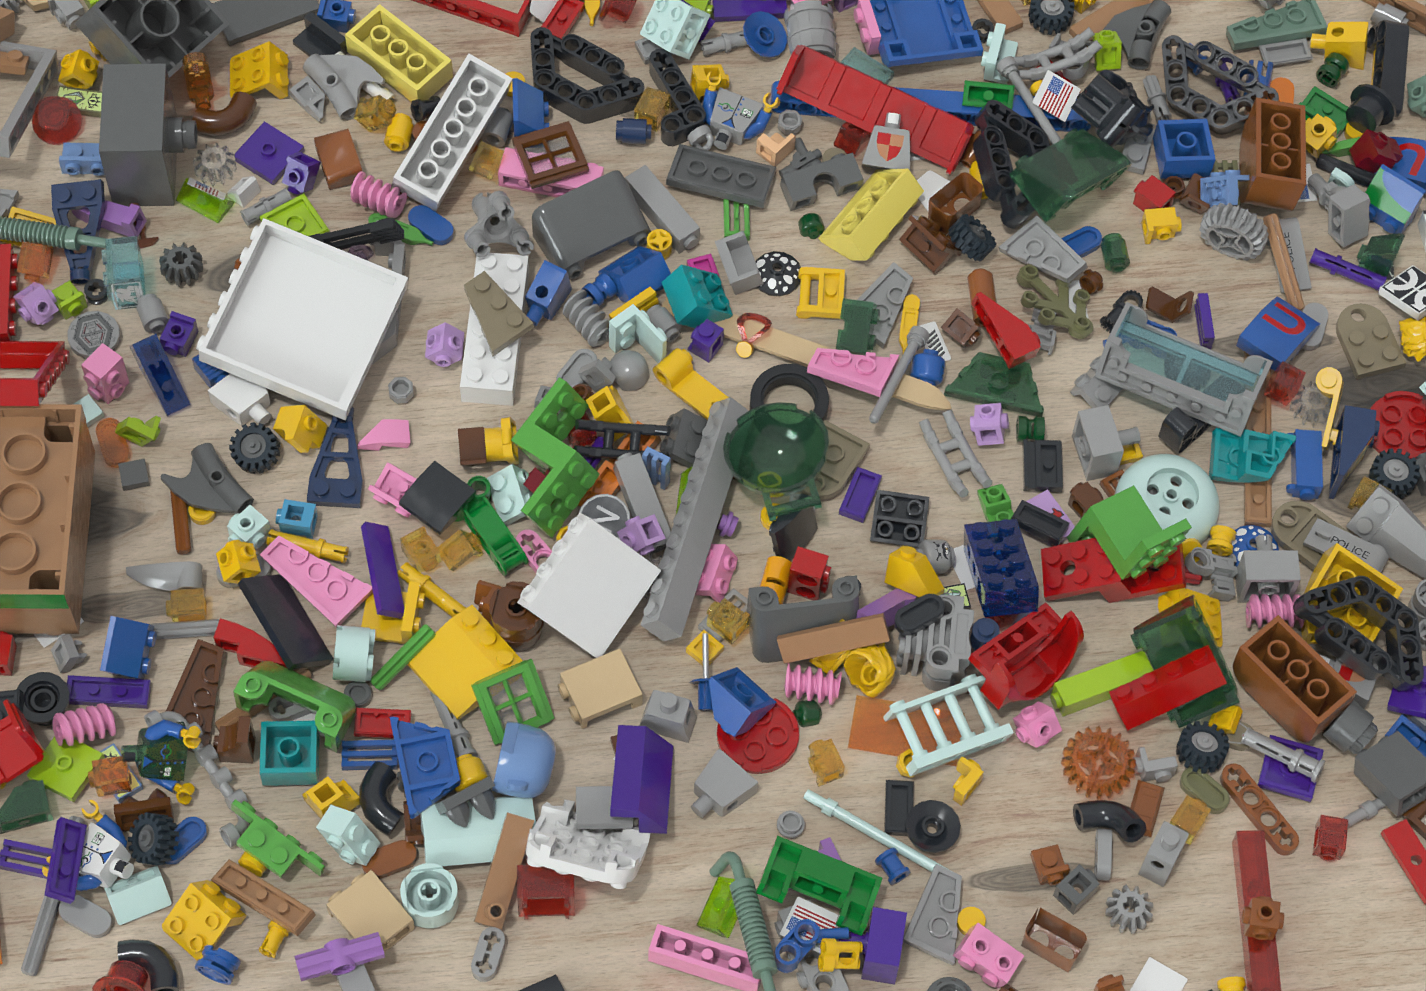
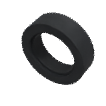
M797 364L773 366L760 374L752 386L750 412L753 415L751 420L757 430L770 440L784 444L806 441L815 435L824 419L826 420L829 405L827 387L819 376L807 373V367ZM795 385L803 388L811 395L815 407L806 419L796 423H784L774 419L765 409L763 401L766 395L775 387Z

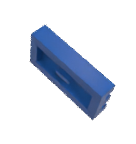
M394 740L342 741V771L369 770L375 762L348 761V758L372 759L392 757V760L379 762L388 765L392 770H398V757ZM374 749H392V750H374ZM348 750H368V751H348Z

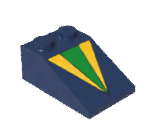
M1344 406L1335 428L1339 432L1336 445H1333L1328 499L1336 497L1364 458L1367 449H1372L1374 436H1378L1380 421L1376 420L1377 410Z

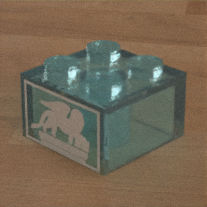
M137 236L105 239L106 249L102 250V261L106 272H103L104 286L107 287L108 301L113 300L115 310L137 308V300L146 295L144 263Z

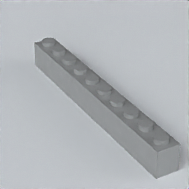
M731 397L713 403L709 410L710 415L702 431L703 436L695 453L696 458L692 470L688 474V482L681 496L678 512L673 520L674 525L666 541L663 558L658 566L661 572L651 587L652 592L648 604L644 608L641 626L662 641L675 639L683 634L753 415Z

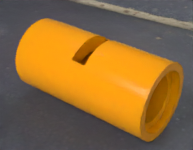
M771 556L767 559L760 587L772 588L778 596L780 605L783 604L792 562L783 557Z

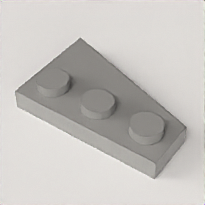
M1035 216L998 247L1001 253L1027 265H1033L1038 270L1066 283H1070L1088 268L1087 263L1038 216Z
M893 262L845 312L844 317L883 348L913 277Z
M936 864L904 934L903 942L953 966L955 964L953 954L957 939V918L962 876Z

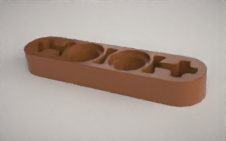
M1236 763L1226 765L1220 776L1222 787L1227 790L1231 798L1274 851L1283 856L1292 854L1299 844V836L1241 765ZM1229 773L1231 775L1237 774L1239 776L1237 781L1234 779L1228 780ZM1239 786H1241L1242 789L1240 792H1237ZM1245 793H1253L1257 796L1258 802L1254 805L1247 804L1243 799V795ZM1263 814H1270L1274 817L1275 824L1273 826H1266L1262 823L1260 817ZM1280 826V832H1276L1275 835H1272V833H1274ZM1282 838H1289L1291 840L1289 845H1282L1280 841Z

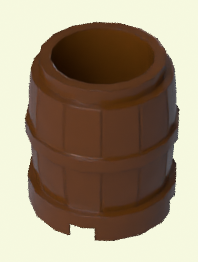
M512 581L506 583V586L501 589L498 588L494 591L489 603L490 625L514 651H522L531 648L537 643L544 627V621L517 603L521 598L522 590L530 584Z

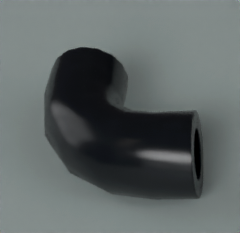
M375 761L366 772L359 786V804L365 818L376 829L389 836L402 819L404 813L395 808L386 797L388 789L396 780L395 772L383 762Z
M1095 800L1077 803L1073 806L1074 821L1080 831L1101 827L1115 830L1128 843L1138 841L1146 832V823L1129 806L1121 803Z
M131 939L118 941V961L121 970L131 968L146 970L150 978L151 991H179V975L175 960L165 948L149 940Z

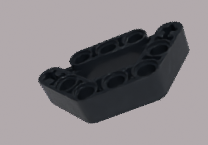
M539 27L532 31L530 41L533 87L543 91V102H548L549 106L583 124L594 123L642 107L644 104V83L639 78H630L625 75V65L619 57L575 34H568L561 40L544 27ZM554 55L559 57L565 65L603 86L586 90L555 73Z
M1171 35L1164 39L1162 55L1166 96L1170 107L1189 119H1207L1209 130L1216 134L1224 135L1244 127L1248 115H1240L1238 111L1245 106L1252 108L1256 98L1265 99L1269 97L1270 100L1280 101L1278 92L1274 88L1260 83L1258 71L1253 65L1211 42L1200 41L1193 46L1176 35ZM1173 46H1177V59H1173L1171 53ZM1203 51L1211 52V56L1207 59H1200L1198 57ZM1187 60L1249 94L1223 105L1218 104L1190 88ZM1226 62L1233 65L1228 71L1220 69V66ZM1175 69L1183 71L1181 76L1177 78L1171 77L1170 74ZM1246 74L1254 76V79L1249 83L1241 81L1242 77ZM1176 93L1185 94L1182 101L1172 100ZM1202 104L1206 106V110L1202 113H1195L1193 111L1197 105ZM1220 116L1228 118L1224 125L1215 124V120Z
M990 100L975 116V124L981 130V134L973 142V150L986 196L994 202H1000L1002 208L1001 221L1008 228L1016 229L1058 189L1060 180L1046 133L1001 102ZM1008 148L1018 154L1027 186L1018 195H1016L1014 188L1016 186V178Z
M1357 576L1312 589L1294 602L1293 609L1296 616L1300 619L1308 620L1317 627L1314 633L1316 642L1363 678L1375 680L1380 676H1384L1398 691H1407L1422 682L1424 669L1419 622L1416 613L1368 577ZM1354 587L1359 589L1361 596L1355 592ZM1330 593L1336 597L1337 602L1332 600ZM1316 601L1318 603V605H1316L1315 607L1314 605L1309 606V604L1315 603ZM1376 603L1381 605L1382 611L1377 608ZM1348 608L1354 609L1385 632L1387 652L1348 623L1330 614ZM1398 619L1404 623V628L1399 624ZM1328 628L1333 631L1334 637L1329 634ZM1350 644L1355 647L1356 653L1351 650ZM1401 645L1406 648L1407 654L1402 651ZM1372 660L1377 663L1378 670L1373 667Z

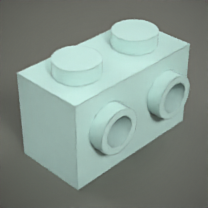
M330 805L316 827L327 843L339 854V857L351 865L356 862L366 866L380 845L379 840L356 813Z

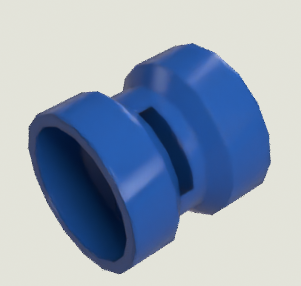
M601 273L595 278V282L588 283L582 288V290L584 289L587 292L586 297L593 299L592 305L597 304L599 307L606 298H612L618 293L615 283L605 273Z

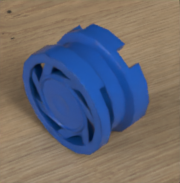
M212 945L204 946L202 951L203 957L197 961L195 969L213 981L227 985L231 984L234 979L233 972L238 970L241 961L224 949L218 948V950H213L214 946Z

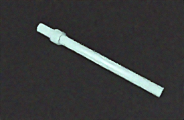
M810 789L806 791L803 799L821 808V812L829 817L835 816L890 849L896 848L899 854L932 872L936 864L942 866L841 808L835 800L831 798L826 799Z

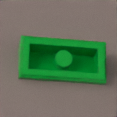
M965 80L962 105L983 108L988 101L997 100L1012 109L1015 85Z

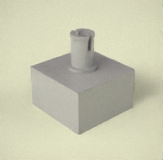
M1109 405L1078 411L1072 439L1086 481L1105 478L1114 474L1120 466L1124 452L1123 446L1140 443L1141 438L1138 428L1133 427L1117 431Z
M1264 534L1256 536L1257 550H1244L1237 567L1238 574L1235 576L1237 602L1247 603L1251 594H1257L1259 600L1262 594H1267L1270 599L1273 594H1278L1280 599L1284 594H1289L1292 600L1301 580L1298 550H1273L1271 535L1266 534V540H1264Z

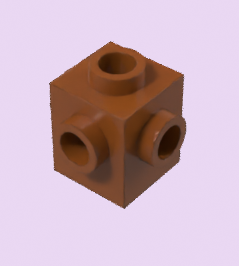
M1266 896L1252 898L1248 907L1244 906L1241 922L1245 924L1244 936L1254 937L1259 940H1273L1278 929L1282 930L1284 924V913L1280 912L1281 902L1273 901L1272 898Z

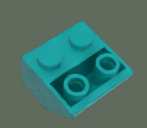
M681 264L661 282L677 324L696 328L704 323L706 319L715 323L733 316L729 300L721 285V279L715 273Z

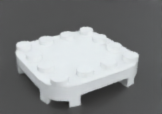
M564 799L563 806H552L548 802L543 804L539 819L534 828L529 830L525 854L528 857L527 863L530 866H544L554 869L559 874L577 875L590 882L609 883L616 889L626 888L627 883L636 877L646 855L651 834L639 833L638 818H633V828L576 829V812L573 811L575 801Z

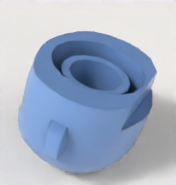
M507 722L494 778L495 786L492 787V791L520 798H535L546 790L550 782L556 755L555 743L547 732L534 726L518 722Z

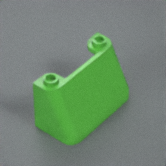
M262 661L246 672L239 679L233 691L236 707L248 713L256 705L263 704L268 707L273 695L316 713L315 725L325 735L324 747L336 753L356 713L355 702L348 695L271 661Z

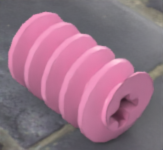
M359 172L351 186V200L354 203H360L363 207H369L372 211H378L379 214L386 215L387 218H397L404 209L407 193L404 192L400 195L401 190L399 187L392 189L390 183H386L383 186V180L377 179L374 182V176L369 175L366 178L365 172Z
M1251 594L1246 604L1247 628L1251 627L1253 620H1256L1257 627L1261 628L1263 620H1266L1268 624L1277 615L1284 621L1288 620L1291 628L1294 627L1295 621L1298 620L1302 628L1304 620L1296 616L1293 609L1294 602L1300 595L1294 594L1291 600L1289 594H1284L1281 599L1278 594H1273L1271 599L1267 594H1262L1259 600L1257 594Z
M788 663L784 684L785 695L787 698H790L793 691H795L797 699L800 700L803 694L806 693L807 700L812 701L816 694L818 703H822L825 697L828 696L829 704L833 705L839 695L842 672L839 673L836 679L834 678L833 670H829L826 677H823L822 668H818L816 674L813 675L811 667L808 666L805 672L802 673L801 666L796 665L792 672Z
M104 703L97 704L96 707L93 705L88 706L86 709L78 708L75 712L69 710L65 714L61 712L56 713L53 717V731L59 746H62L63 739L66 740L68 746H72L74 737H76L79 744L84 743L85 734L89 741H94L95 732H97L100 739L105 738V730L108 731L110 736H115L116 734L113 712Z

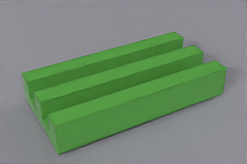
M723 199L724 238L741 232L739 231V202L733 201L734 231H729V200ZM744 204V233L747 241H750L749 205Z

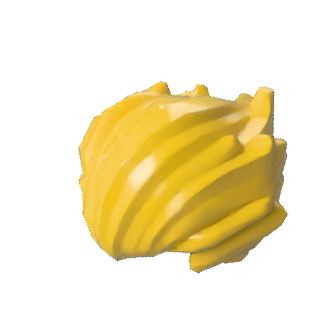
M1426 317L1418 321L1413 318L1400 320L1399 328L1402 335L1401 345L1403 346V352L1408 357L1412 358L1415 356L1417 362L1421 361L1426 355Z
M885 642L855 648L850 651L844 662V669L851 685L861 689V692L870 698L879 696L891 684L895 676L896 668L894 661L886 649Z

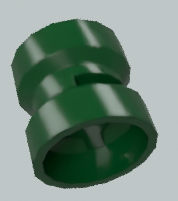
M1330 53L1326 57L1324 65H1321L1316 72L1318 81L1327 87L1337 86L1341 80V75H1344L1349 69V62L1339 53Z
M1017 416V442H1023V439L1033 440L1034 442L1035 440H1044V417L1036 416L1034 419H1028L1026 416Z

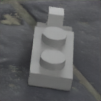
M1152 124L1153 131L1148 137L1138 134L1127 139L1119 169L1143 175L1155 131L1154 124Z

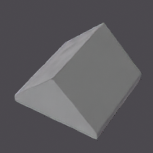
M612 786L576 787V829L633 828V818L610 817Z

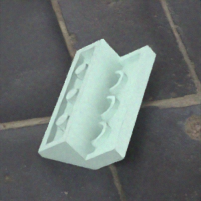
M514 796L494 797L495 815L492 820L481 815L468 800L470 818L467 827L455 824L445 813L440 815L435 806L438 803H434L420 814L421 831L424 837L425 863L452 866L492 862L507 812L534 820L532 829L534 828L536 820L532 798ZM524 854L523 859H527V855Z

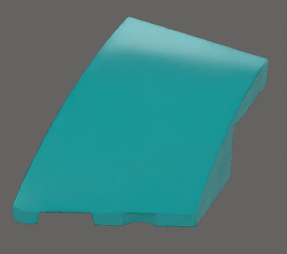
M1215 428L1212 431L1209 477L1211 480L1236 483L1268 481L1285 457L1290 446L1295 442L1296 436L1277 431L1265 434L1244 429L1240 437L1221 428Z

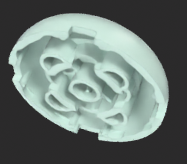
M1155 454L1136 461L1123 473L1117 484L1115 494L1134 485L1162 530L1186 518L1192 527L1185 535L1186 539L1195 538L1202 544L1210 536L1211 527L1216 525L1219 517V496L1209 475L1196 463L1178 455ZM1171 481L1176 482L1179 486L1172 485ZM1156 488L1158 493L1152 495L1148 491ZM1183 501H1185L1186 507H1188L1189 509H1187V508H1185V507L1183 506V504H1182Z

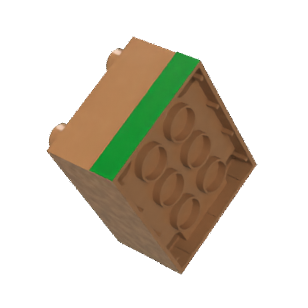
M82 404L0 406V631L15 634H47L50 636L79 634L95 463V449L87 427Z

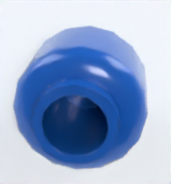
M924 349L923 353L916 354L913 357L910 376L936 387L943 382L946 362L942 357L938 356V351Z

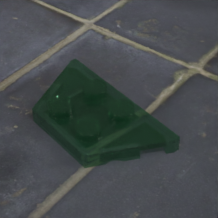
M978 352L973 357L971 363L958 373V377L951 385L948 384L944 392V396L979 404L1001 403L1002 409L1042 417L1044 411L1043 405L1039 401L1036 382L1032 378L1033 373L1030 363L1023 362L1009 369L1003 357Z

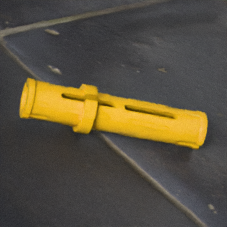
M273 529L268 533L271 537L267 536V546L278 536H281L319 559L325 558L344 564L347 561V558H345L349 554V547L327 543L325 539L321 538L314 540Z
M406 562L400 567L403 571L398 570V577H401L408 584L409 581L420 582L421 593H425V597L451 617L466 609L461 603L434 584L430 576L421 574L410 563Z

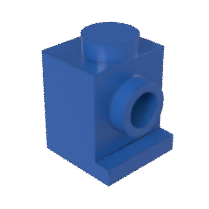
M321 0L317 16L336 31L347 33L350 24L355 23L356 9L352 8V2Z

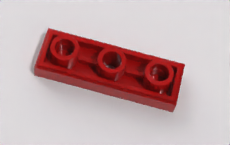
M1405 819L1382 830L1381 835L1425 905L1426 850ZM1411 861L1417 862L1418 865H1414Z

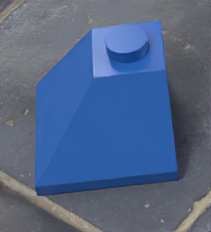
M738 667L711 676L709 679L714 719L721 725L724 732L733 737L747 732L777 703Z

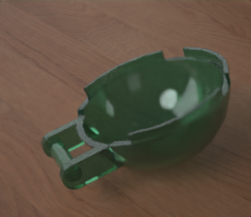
M776 402L749 410L736 420L738 425L731 434L727 432L724 440V459L733 477L748 490L762 495L769 521L776 520L777 516L815 507V509L822 508L815 480L819 477L827 461L829 452L828 430L823 420L815 412L810 410L809 414L797 409V404ZM809 487L810 497L776 506L772 505L770 497L790 496Z

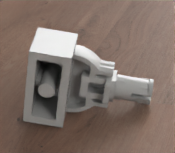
M1318 173L1311 175L1308 178L1307 185L1319 195V203L1329 212L1328 234L1342 247H1346L1368 236L1370 198L1367 193L1362 192L1355 184L1346 188L1338 186L1334 182L1327 183Z

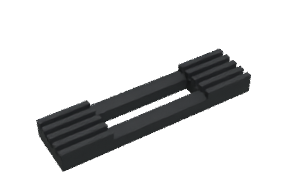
M386 218L373 223L324 234H315L309 237L343 250L379 241L380 244L402 240L404 239V229L394 218Z

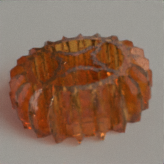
M1100 725L1096 727L1095 732L1088 726L1085 728L1084 734L1080 731L1076 732L1075 739L1070 738L1067 742L1068 747L1063 749L1062 754L1065 756L1061 760L1062 766H1065L1063 776H1070L1068 778L1069 785L1077 784L1076 792H1080L1082 789L1086 790L1085 796L1087 798L1090 797L1091 793H1096V798L1099 800L1102 797V793H1105L1109 799L1112 797L1113 791L1120 794L1123 787H1128L1131 782L1129 778L1134 777L1135 771L1132 769L1136 766V760L1132 759L1135 754L1134 749H1127L1130 744L1129 740L1120 741L1121 732L1115 736L1111 735V727L1105 733L1102 732ZM1099 746V747H1098L1097 749H1095V750H1090V749H1086L1085 751L1083 750V749H1085V748H1087V747ZM1108 750H1110L1116 756V758L1110 756ZM1099 755H1102L1101 765H1099L1096 771V760H1098ZM1080 766L1086 768L1089 772V775H1087L1080 768ZM1103 775H1115L1108 779H1098L1100 776Z

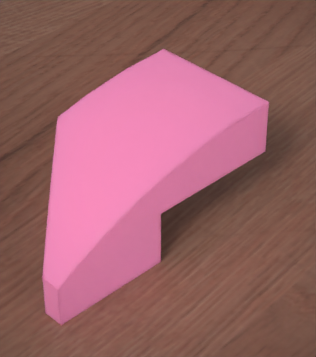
M382 419L358 443L357 449L379 451L382 446L408 448L410 445L409 421Z

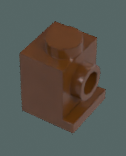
M1080 482L1071 489L1068 505L1081 519L1090 506L1104 499L1096 487H1092L1088 482L1084 484Z

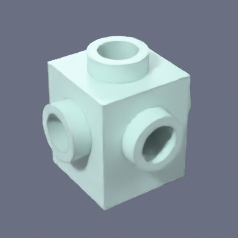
M251 505L241 513L235 514L227 525L229 541L240 540L241 542L253 543L255 549L264 544L271 530L269 521Z

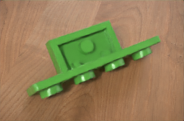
M236 799L232 802L231 810L250 824L237 840V846L280 878H282L296 859L317 875L321 876L323 874L325 866L322 864L323 860L312 851L309 853L305 852L300 848L301 844L297 839L289 834L285 837L277 831L278 826L268 818L263 820L255 814L256 810L245 801L240 803Z

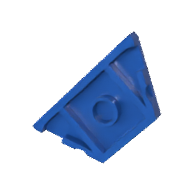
M390 717L410 819H413L461 784L450 730L437 726L429 727L420 722L412 724L399 721L398 717Z

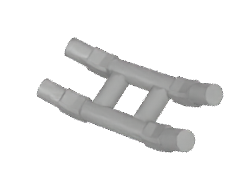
M1088 27L1081 34L1076 35L1065 43L1036 54L1013 58L1018 66L1033 67L1038 65V63L1041 64L1038 68L1018 71V75L1022 80L1029 79L1034 81L1043 79L1048 70L1056 73L1076 64L1085 63L1103 47L1096 40L1074 55L1073 51L1081 48L1086 44V41L1095 35L1093 30ZM1061 54L1065 57L1054 63H1051L1049 60Z
M952 409L942 413L949 433L953 438L943 443H939L929 419L919 422L929 449L932 450L947 477L949 485L960 497H966L969 493L957 474L964 470L971 469L975 479L984 488L992 485V480L977 460L964 437ZM959 447L965 459L951 464L945 453Z

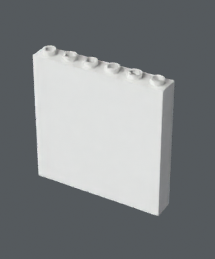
M263 218L260 226L256 225L251 233L250 240L252 242L250 247H245L241 253L239 261L242 263L239 269H234L230 276L229 283L231 285L228 292L223 291L218 302L220 308L217 314L212 313L208 321L207 327L209 331L207 335H202L198 341L196 350L199 351V361L346 421L406 292L408 277Z

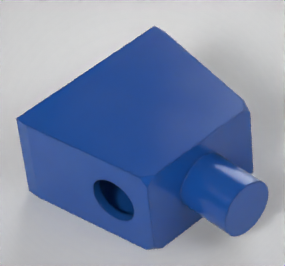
M544 260L525 297L529 308L526 316L533 322L534 326L538 325L542 317L552 320L570 294L572 287L566 270Z

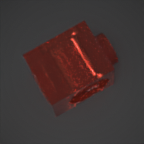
M1282 361L1272 373L1263 395L1287 406L1298 393L1306 372Z
M1320 815L1315 825L1312 855L1319 856L1325 861L1340 860L1346 850L1349 819Z

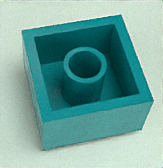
M315 720L261 722L260 777L263 786L316 785L319 783L320 732L315 725Z

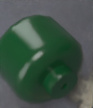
M807 213L798 222L800 234L803 237L816 239L825 231L823 220L818 214Z
M814 700L798 701L795 705V710L792 711L801 727L817 725L822 718L821 707Z

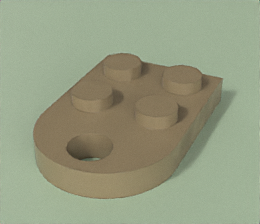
M1360 303L1350 305L1341 312L1336 323V334L1356 380L1405 367L1406 361L1388 320L1379 309ZM1355 313L1363 316L1364 321H1355L1351 315Z
M824 419L795 465L794 480L797 488L805 495L816 497V500H828L837 496L844 489L870 448V443ZM818 480L821 483V487L812 489L808 487L807 482Z
M1286 502L1274 513L1271 523L1272 536L1285 550H1298L1299 560L1314 571L1323 554L1304 546L1303 543L1317 518L1346 532L1348 531L1307 502ZM1281 515H1291L1294 518V522H1283Z

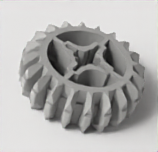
M1219 203V205H1213L1211 209H1208L1202 218L1199 229L1201 237L1205 239L1207 245H1211L1213 250H1217L1228 257H1234L1236 260L1240 258L1246 261L1250 258L1255 259L1264 250L1269 236L1267 232L1268 227L1263 225L1264 221L1257 218V214L1250 213L1248 209H1242L1240 205L1237 207L1233 206L1231 203L1227 205Z

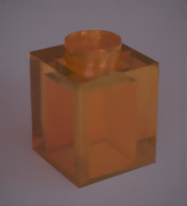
M22 241L17 272L25 275L24 280L40 282V278L49 279L54 249L48 245Z
M124 756L92 761L93 771H88L90 788L96 789L98 797L132 792L128 762H124Z

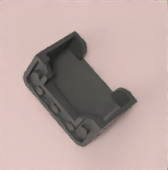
M618 170L609 172L542 204L532 214L533 238L548 261L566 270L569 279H575L582 274L586 260L625 241H628L630 246L640 247L647 243V236L651 232L626 179Z
M857 575L838 578L832 585L833 598L779 605L778 596L772 588L763 586L749 588L746 616L754 657L762 663L783 661L777 642L778 635L838 623L841 619L845 621L856 619L857 610H859Z

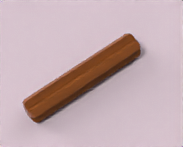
M170 490L176 550L180 555L189 554L191 552L187 503Z

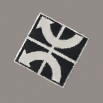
M1414 265L1380 287L1379 295L1417 321L1426 315V273Z

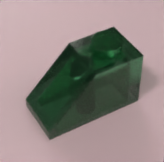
M1398 233L1371 236L1368 245L1362 244L1356 257L1360 259L1358 266L1388 277L1405 235Z
M28 780L22 783L21 786L13 789L0 808V834L54 820L48 791L43 780Z

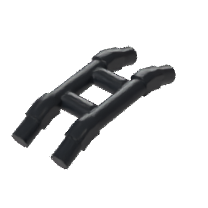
M576 419L575 429L604 432L603 448L575 445L573 449L582 457L617 459L626 453H632V455L640 453L642 457L645 450L640 451L641 435L670 436L671 427L669 425ZM614 433L630 434L629 450L613 449ZM660 452L669 457L668 452Z

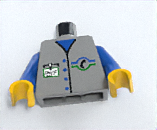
M711 72L707 74L709 88L705 90L702 106L706 113L705 122L710 125L712 135L716 136L713 144L717 148L725 150L730 142L742 145L746 139H752L764 132L772 116L771 110L780 105L779 97L776 98L774 104L769 105L768 100L771 97V93L765 94L763 98L764 104L721 87L717 91L716 87L721 83L722 76L719 74L718 82L712 83L710 82Z

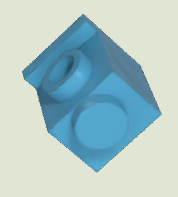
M284 499L282 509L278 508L276 513V524H279L280 532L307 536V538L313 539L318 519L316 504Z

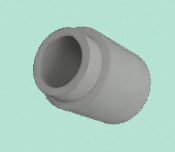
M1379 3L1370 19L1375 22V25L1382 20L1407 25L1409 19L1406 18V12L1387 3L1385 5Z
M155 294L143 295L137 300L136 309L144 330L153 334L163 332L169 319L161 299L157 298Z
M659 304L648 309L646 313L651 323L656 328L659 327L664 331L667 336V342L670 343L676 340L680 335L681 325L677 324L671 313Z

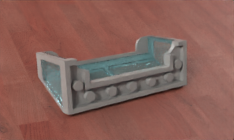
M1126 302L1106 341L1095 377L1172 409L1179 407L1189 416L1241 437L1273 361L1258 355L1247 357L1244 363L1147 324L1148 316L1142 308Z

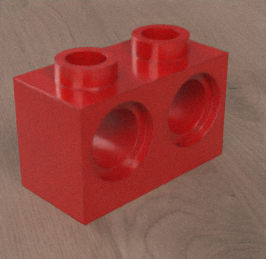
M798 546L789 571L787 592L810 600H819L821 593L826 594L830 582L829 576L832 567L828 566L829 556Z

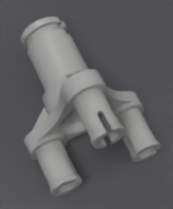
M495 191L492 194L487 192V197L483 196L482 192L477 194L472 200V209L478 217V222L467 230L464 235L466 244L474 250L475 255L478 257L487 256L490 252V246L488 245L496 242L513 245L521 255L530 254L529 248L533 250V243L529 240L527 230L513 218L515 212L510 205V199L503 191Z

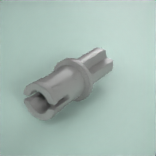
M1146 76L1143 79V84L1148 95V104L1154 105L1153 112L1156 122L1164 120L1162 113L1166 120H1170L1172 115L1165 101L1167 96L1162 92L1157 76Z

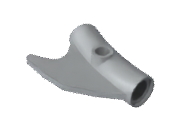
M313 54L303 65L304 72L324 91L343 121L351 120L359 115L361 111L359 108V95L363 84L366 82L385 83V79L373 67L357 56Z

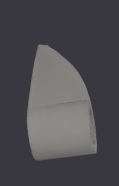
M186 561L126 567V574L146 586L167 591H177L183 595H197L201 593L203 565L200 563Z

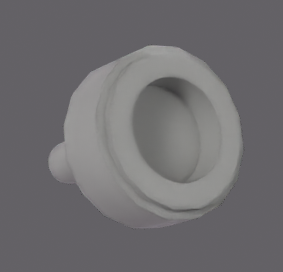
M708 125L697 127L687 138L692 147L709 150L714 141L713 133ZM707 141L706 145L701 147L700 144Z

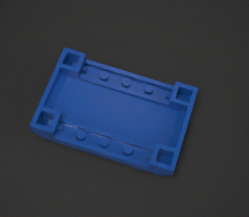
M870 0L881 34L878 50L883 64L887 67L982 56L983 47L978 31L972 28L963 0Z

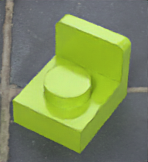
M1102 30L1099 33H1095L1092 37L1093 42L1098 40L1103 47L1095 53L1094 67L1096 71L1121 69L1122 42L1117 32Z
M70 280L51 291L57 299L55 305L65 320L79 315L88 307L82 291L78 292Z
M154 416L144 424L138 418L128 417L118 423L115 434L143 447L149 442L155 441L160 433V427L158 426L161 418Z

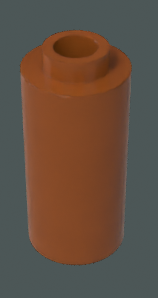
M983 268L973 270L967 277L971 303L979 292H982L997 303L993 274ZM971 304L973 321L980 327H985Z

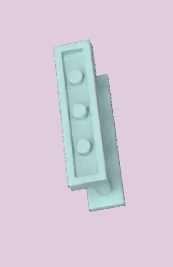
M971 674L963 678L961 683L907 703L904 700H900L889 706L890 710L883 716L885 722L895 718L898 719L914 754L912 755L911 762L906 766L910 777L959 759L961 756L964 757L1005 742L1014 733L1009 723L999 726V723H995L979 689L986 681L983 675L977 677L976 674ZM966 692L970 693L985 726L984 733L976 735L975 732H971L955 696ZM946 701L962 736L959 742L952 744L951 741L947 740L933 710V704ZM919 709L922 710L938 745L935 751L928 753L927 750L923 749L908 713Z

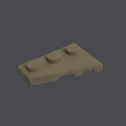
M485 271L464 284L465 293L479 321L481 331L487 340L492 357L534 328L533 322Z

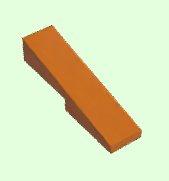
M627 434L617 449L629 450L630 434ZM641 435L640 451L645 450L647 446L655 449L661 442L660 436ZM609 459V461L605 460L597 471L600 474L580 500L578 506L581 507L587 499L595 495L610 494L616 496L621 490L613 470L615 461H618L617 459Z

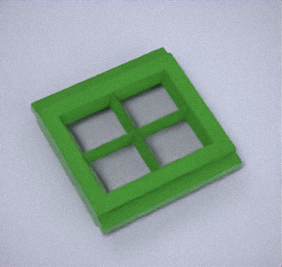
M532 659L524 660L471 684L494 745L503 742L508 721L539 727L555 719Z

